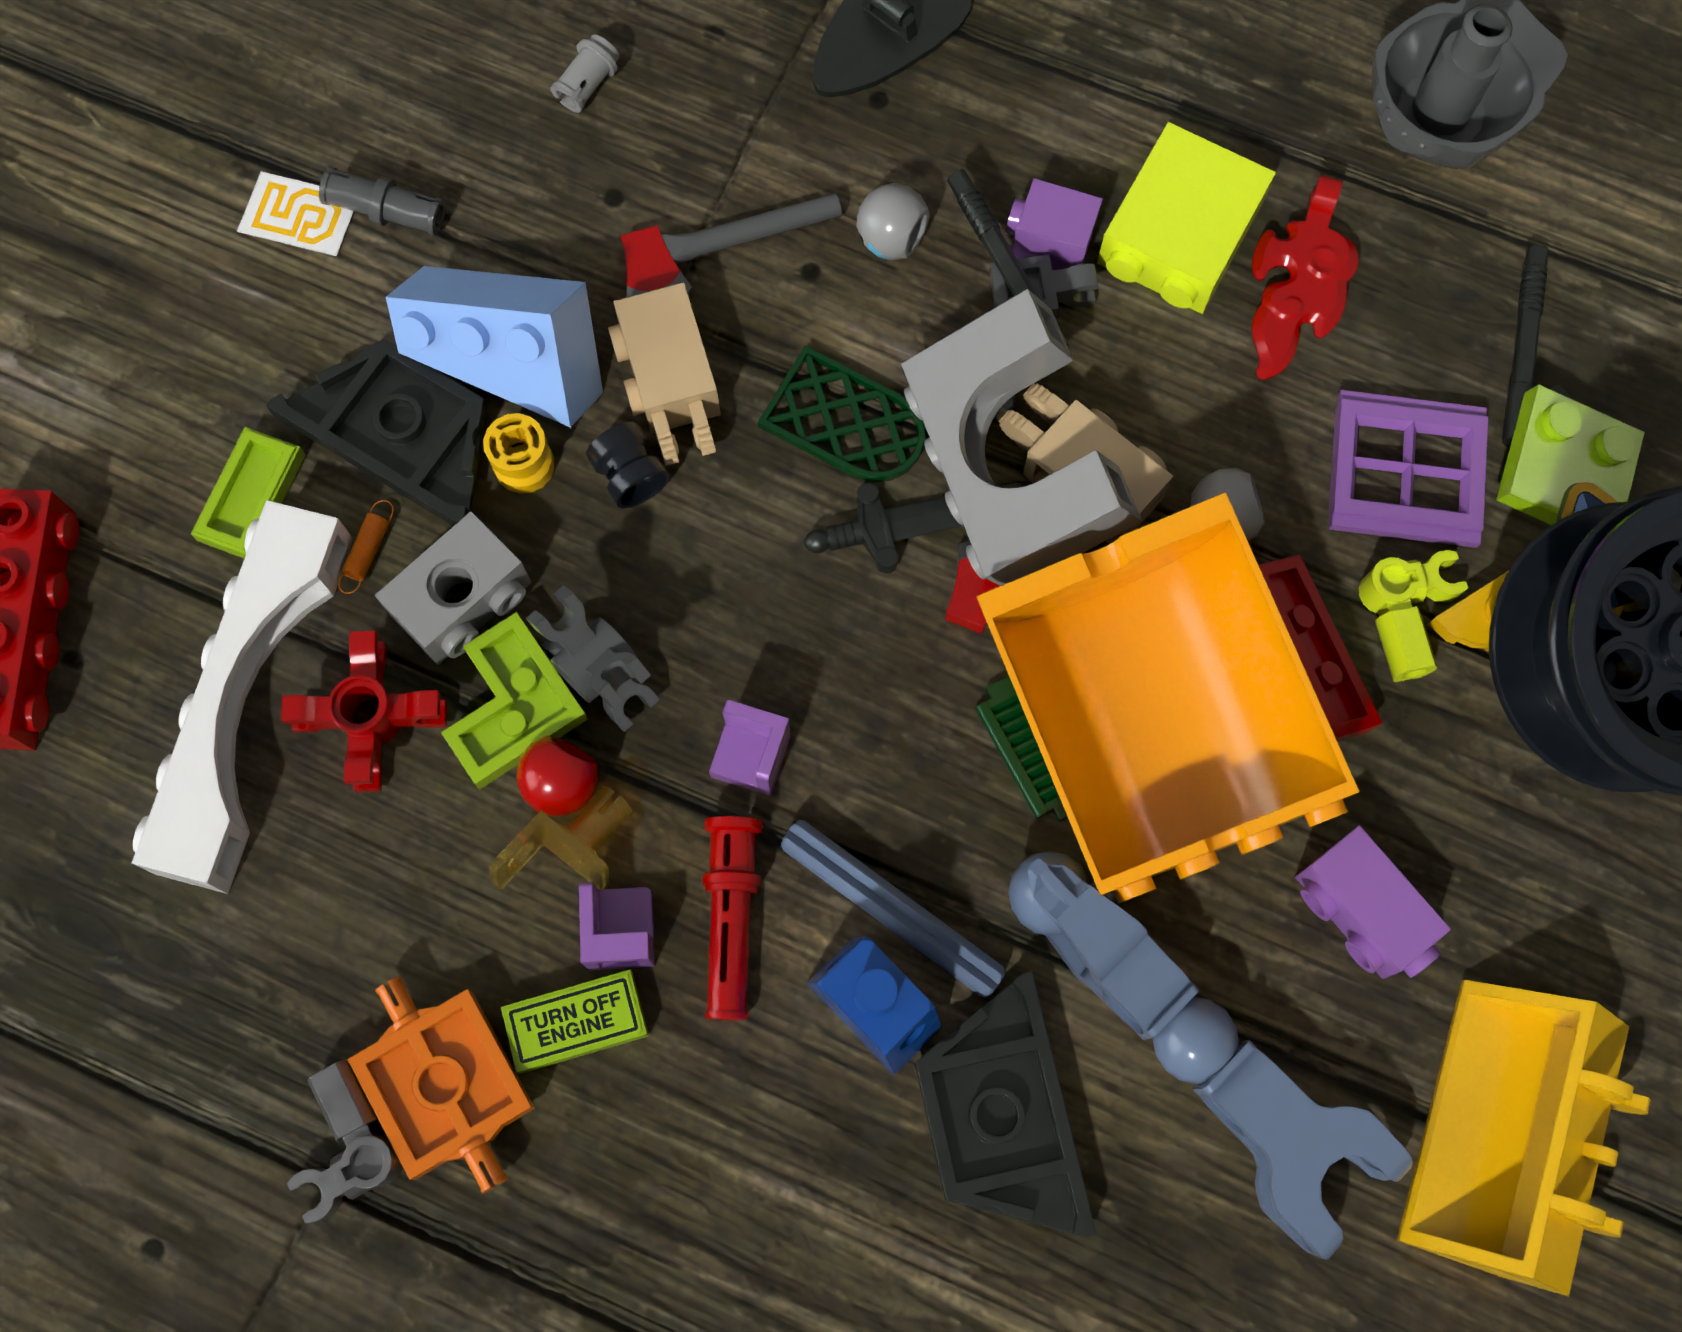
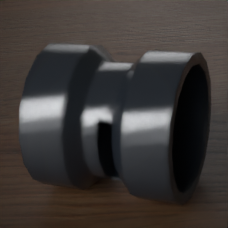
M625 422L606 430L594 439L586 451V456L596 473L605 475L609 479L608 492L617 507L622 509L632 508L651 499L667 485L670 479V474L661 459L649 455L647 450L648 439L639 424L635 422Z

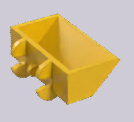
M1462 980L1397 1241L1509 1280L1569 1297L1583 1231L1587 1230L1620 1238L1624 1226L1623 1221L1606 1217V1211L1590 1205L1598 1164L1615 1167L1618 1158V1151L1603 1146L1611 1109L1638 1115H1646L1649 1111L1651 1099L1634 1094V1086L1618 1080L1629 1026L1595 1001Z

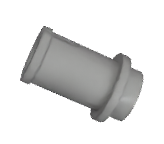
M595 34L588 40L582 39L577 44L578 54L557 82H554L550 87V91L555 98H559L562 93L565 94L560 103L573 112H581L585 103L606 76L612 77L617 72L616 62L620 58L618 51L609 41Z

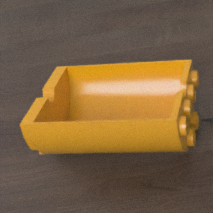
M1226 492L1124 534L1113 543L1089 553H1079L976 596L1100 896L1114 891L1118 903H1122L1156 889L1152 879L1155 875L1175 868L1181 880L1219 864L1220 862L1215 852L1231 845L1237 844L1241 855L1279 841L1284 838L1279 826L1305 816L1309 827L1345 814L1348 810L1343 799L1359 792Z

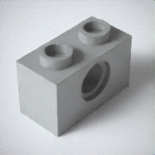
M470 511L375 594V597L388 614L439 666L448 657L456 658L465 653L466 651L462 646L478 637V630L496 614L503 616L512 611L522 601L526 594L525 588L532 582L522 562ZM462 583L473 585L470 595L465 600L458 603L445 602L446 595L452 587Z

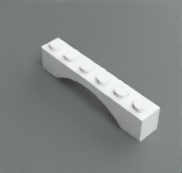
M266 500L260 518H256L251 522L245 537L246 556L239 575L230 579L224 592L223 607L225 612L217 634H213L208 638L201 656L203 672L195 693L187 696L179 714V727L181 731L172 754H168L159 766L156 776L158 793L151 812L142 818L136 828L133 838L135 855L132 864L155 875L226 894L229 893L250 834L240 806L235 776L236 734L244 702L261 666L279 641L308 613L334 597L343 572L342 568L354 541L338 518Z

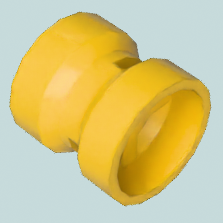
M514 413L506 414L496 419L487 428L483 438L484 452L499 483L507 490L519 494L533 493L543 488L552 477L554 456L540 424L530 416ZM517 443H523V445H517V446H515V447H511V446H513V445H515V444H517Z

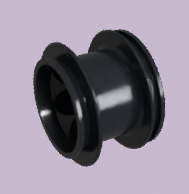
M1682 486L1658 490L1631 502H1616L1592 506L1555 522L1531 541L1517 557L1505 576L1493 607L1489 628L1490 668L1500 704L1508 720L1522 740L1544 762L1560 773L1595 788L1618 792L1657 790L1667 794L1682 796V584L1678 590L1672 581L1671 575L1673 568L1682 578ZM1614 589L1621 594L1623 599V611L1620 617L1614 613L1611 606V595ZM1608 655L1611 656L1616 666V676L1612 684H1609L1605 678L1603 670L1604 662ZM1661 697L1665 699L1668 706V715L1663 724L1657 716V705Z

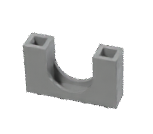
M1026 289L901 363L909 386L904 389L906 400L913 413L920 420H923L929 438L924 441L926 452L934 466L944 473L950 488L945 493L947 506L956 521L964 525L971 542L966 547L968 560L981 579H987L999 586L1083 553L1142 522L1119 466L1097 450L1044 479L1025 487H997L989 474L985 459V442L989 427L999 409L1007 400L1021 390L1074 361L1052 309L1029 289Z

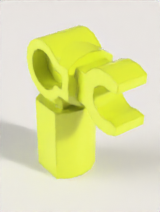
M1439 551L1424 564H1421L1418 560L1404 561L1400 558L1388 557L1380 560L1360 582L1358 590L1363 605L1370 611L1379 614L1375 623L1394 682L1421 678L1437 669L1420 610L1417 606L1412 607V604L1424 601L1426 596L1436 602H1452L1468 589L1466 581L1448 583L1439 574V570L1449 568L1459 559L1456 551Z

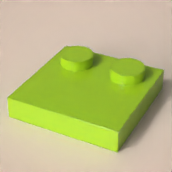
M1538 384L1524 393L1496 501L1551 525L1557 520L1565 491L1574 483L1586 481L1594 483L1617 502H1628L1645 432Z

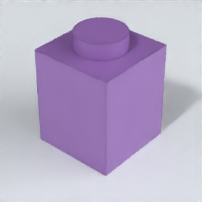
M1034 178L1026 201L1015 198L1008 218L1005 233L1015 236L1012 249L1017 259L1050 254L1052 270L1083 264L1096 227L1103 198Z

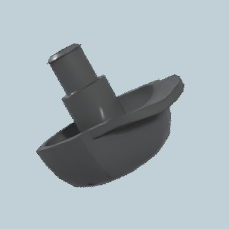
M1461 0L1455 4L1441 2L1428 6L1385 36L1375 51L1372 64L1373 102L1383 132L1393 148L1419 160L1452 169H1466L1474 166L1510 142L1536 118L1543 108L1545 94L1565 68L1568 53L1563 42L1541 24L1520 0Z

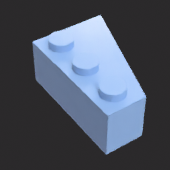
M423 266L386 296L398 353L570 428L603 394L586 282Z

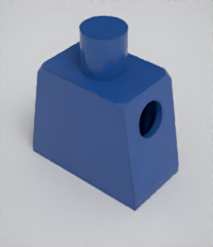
M866 935L853 937L807 982L810 988L893 1075L942 1029L936 1008L931 1001Z

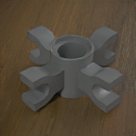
M562 586L554 593L557 599L564 605V615L558 622L550 624L536 610L526 619L537 632L547 638L540 646L550 656L551 663L561 676L588 703H591L600 695L603 699L605 714L617 727L625 732L633 725L632 721L625 716L623 711L624 704L628 698L637 695L650 708L660 700L653 690L643 683L651 674L639 661L627 642L603 618H596L588 626L583 604L571 590Z

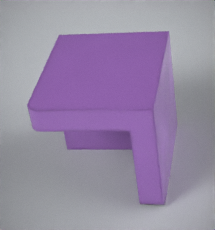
M727 700L723 710L725 726L709 770L710 777L771 796L791 738L789 718Z
M593 882L579 883L581 963L589 971L655 967L653 894L651 890L647 887L599 890Z

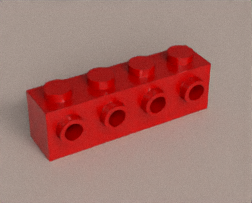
M0 488V749L36 751L39 732L45 728L49 716V704L45 696L49 670L56 666L59 657V642L56 636L59 610L66 606L69 597V582L66 576L69 551L76 547L79 538V524L76 513L51 490Z

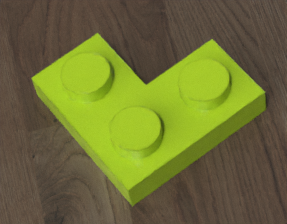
M516 612L462 646L496 697L441 733L473 783L480 790L516 767L522 753L532 742L544 736L560 738L588 720V718Z

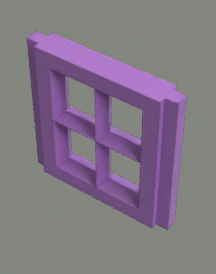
M1340 390L1337 398V407L1335 408L1328 511L1329 530L1477 548L1481 544V532L1484 529L1488 436L1487 408ZM1358 425L1404 431L1402 462L1357 456ZM1416 432L1462 438L1461 469L1416 464ZM1356 467L1402 473L1400 504L1354 499ZM1414 475L1460 480L1459 512L1412 506Z

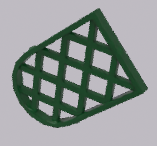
M806 345L785 379L780 383L777 392L758 421V427L846 474L869 482L891 481L906 474L919 460L925 441L924 422L913 413L906 398ZM806 362L810 378L793 382ZM814 362L832 370L833 373L818 376ZM842 380L847 397L826 402L821 385ZM851 381L865 387L870 392L855 395ZM813 387L818 405L797 410L792 392ZM785 395L790 412L772 416ZM879 399L884 417L863 422L858 404ZM888 400L896 403L905 411L892 414ZM850 406L855 424L834 429L829 411ZM821 413L827 431L805 437L800 418ZM912 419L917 427L918 437L900 441L895 423ZM793 421L797 436L778 427L776 424ZM887 425L893 443L871 448L866 430ZM858 432L864 451L843 456L837 438ZM830 440L834 455L813 444ZM916 446L915 452L906 460L903 449ZM896 452L900 466L890 471H879L875 457ZM867 459L870 471L855 467L850 463Z

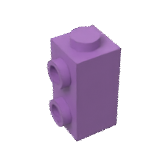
M1360 825L1341 838L1295 876L1297 881L1303 886L1300 892L1307 906L1322 920L1329 921L1331 919L1348 939L1345 942L1347 951L1365 971L1369 973L1376 971L1382 979L1404 971L1409 978H1412L1441 955V952L1434 944L1451 929Z

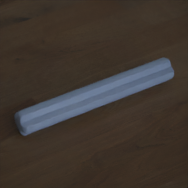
M805 820L795 822L784 835L781 842L784 852L979 996L987 998L992 995L1006 972L1001 964Z

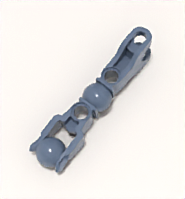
M1047 851L1033 854L1018 865L1011 876L1008 895L1011 909L1020 923L1034 933L1045 935L1081 983L1089 987L1143 1040L1153 1039L1156 1057L1168 1073L1180 1081L1195 1084L1192 1090L1254 1155L1257 1167L1255 1188L1260 1208L1307 1253L1328 1260L1341 1246L1344 1239L1342 1229L1333 1220L1322 1202L1321 1181L1328 1167L1345 1157L1372 1178L1381 1181L1392 1180L1397 1182L1412 1168V1157L1407 1150L1369 1111L1350 1106L1323 1107L1317 1105L1273 1061L1258 1050L1250 1040L1239 1041L1236 1025L1228 1012L1211 999L1195 996L1199 989L1148 936L1147 930L1139 921L1104 895L1100 896L1099 892L1091 886L1090 878L1080 863L1066 854Z

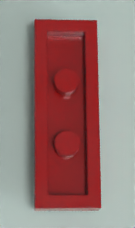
M1296 555L1260 564L1259 568L1337 742L1366 734L1382 725L1383 722L1301 556Z

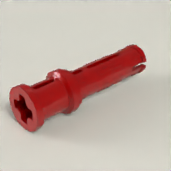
M717 816L704 820V830L710 833L709 872L702 875V885L705 886V892L711 894L708 998L705 1019L748 1020L747 989L750 897L757 894V888L761 887V876L755 873L756 835L762 832L763 822L756 818Z

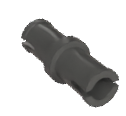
M332 166L327 167V171H324L320 181L319 200L321 204L334 205L369 215L370 222L385 226L390 221L428 232V234L434 236L442 228L446 212V201L444 198H435L397 187L394 179L380 176L375 181L340 171Z

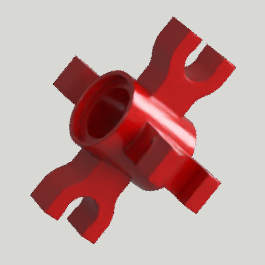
M375 630L349 631L350 677L339 682L332 690L330 696L282 695L281 721L284 724H291L293 732L342 729L348 735L347 753L344 763V783L353 785V790L356 793L382 792L381 745L392 740L400 727L443 728L447 727L448 702L440 700L441 693L438 690L389 694L383 688L387 644L384 641H378V633ZM367 700L379 701L377 713L371 720L362 724L353 723V714L361 703Z

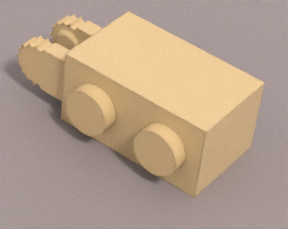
M684 282L613 301L619 324L608 327L617 362L629 360L634 374V378L623 380L633 416L645 413L650 433H656L665 466L679 463L678 445L675 435L671 433L670 429L690 423L693 424L694 440L697 448L701 450L702 456L715 453L716 449L707 419L721 415L718 394Z
M1038 383L1036 385L1032 384L1023 394V399L1035 414L1037 413L1040 418L1051 426L1045 433L1023 415L1013 410H1008L998 421L1005 435L1028 453L1023 476L1033 484L1095 450L1103 454L1119 466L1142 522L1162 501L1173 478V475L1167 471L1163 460L1155 452L1143 446L1137 448L1118 433L1116 424L1105 413L1098 409L1089 410L1078 400H1075L1069 406L1054 393L1049 392L1048 389L1044 388L1043 385L1040 386ZM1141 523L1106 540L1108 544L1113 543L1120 536L1136 530Z

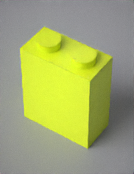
M1168 122L1106 230L1097 264L1106 267L1114 277L1121 281L1137 282L1159 293L1166 302L1175 307L1190 308L1203 314L1259 212L1276 172Z

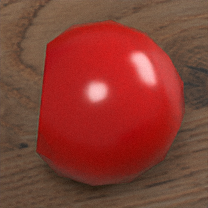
M544 736L532 742L522 753L516 769L517 786L522 798L535 811L552 817L568 816L583 809L594 796L599 781L597 763L592 756L573 744L551 736Z

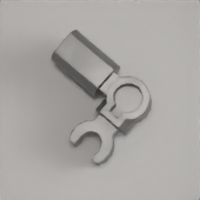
M347 1059L328 1066L307 1080L336 1142L344 1141L346 1149L330 1159V1168L302 1170L293 1175L287 1183L290 1191L302 1189L311 1183L316 1184L321 1190L322 1195L319 1205L302 1215L305 1223L329 1218L341 1206L343 1196L355 1199L375 1187L390 1184L399 1176L403 1169L387 1135L379 1134L375 1125L379 1120Z

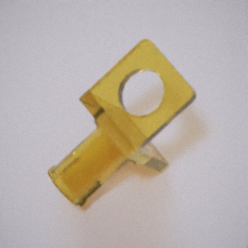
M602 786L597 791L595 797L568 826L557 824L540 810L490 864L489 871L492 885L498 890H502L537 851L545 845L587 881L593 882L599 890H603L609 884V866L595 852L626 819L630 818L633 814L631 807L620 795L613 802L611 798L615 791L607 786Z

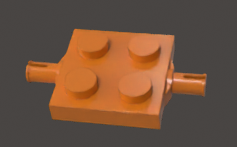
M402 977L393 978L387 981L390 987L382 984L375 992L379 995L394 1024L386 1030L378 1042L347 1060L409 1180H417L447 1161L465 1158L481 1189V1193L484 1194L496 1188L495 1185H501L508 1180V1176L502 1170L489 1143L495 1139L505 1126L534 1110L535 1106L472 991L466 989L439 1006L417 1010L403 983Z

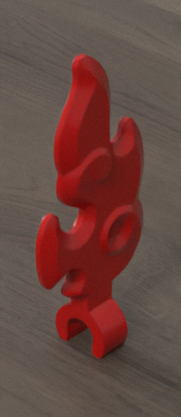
M1320 175L1316 188L1311 192L1304 221L1289 222L1286 225L1289 237L1284 240L1279 239L1274 231L1267 230L1256 245L1251 264L1252 274L1256 280H1264L1267 273L1276 267H1284L1290 273L1289 280L1266 287L1261 297V305L1253 317L1251 333L1259 359L1256 377L1260 380L1275 377L1290 364L1298 345L1299 328L1301 325L1311 324L1314 328V336L1322 339L1334 329L1344 312L1347 299V282L1355 274L1359 258L1356 246L1349 238L1328 228L1343 181Z

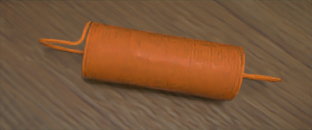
M387 500L376 502L372 506L370 513H367L345 561L342 571L346 574L341 575L338 583L340 591L345 594L355 592L359 588L361 581L365 580L391 523L394 509L391 502ZM384 501L392 506L389 522L383 517L371 513L372 508L377 503ZM343 575L360 581L354 591H342L340 580Z

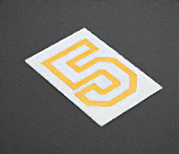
M261 171L237 232L337 256L354 211L334 205L321 204L319 200V185Z

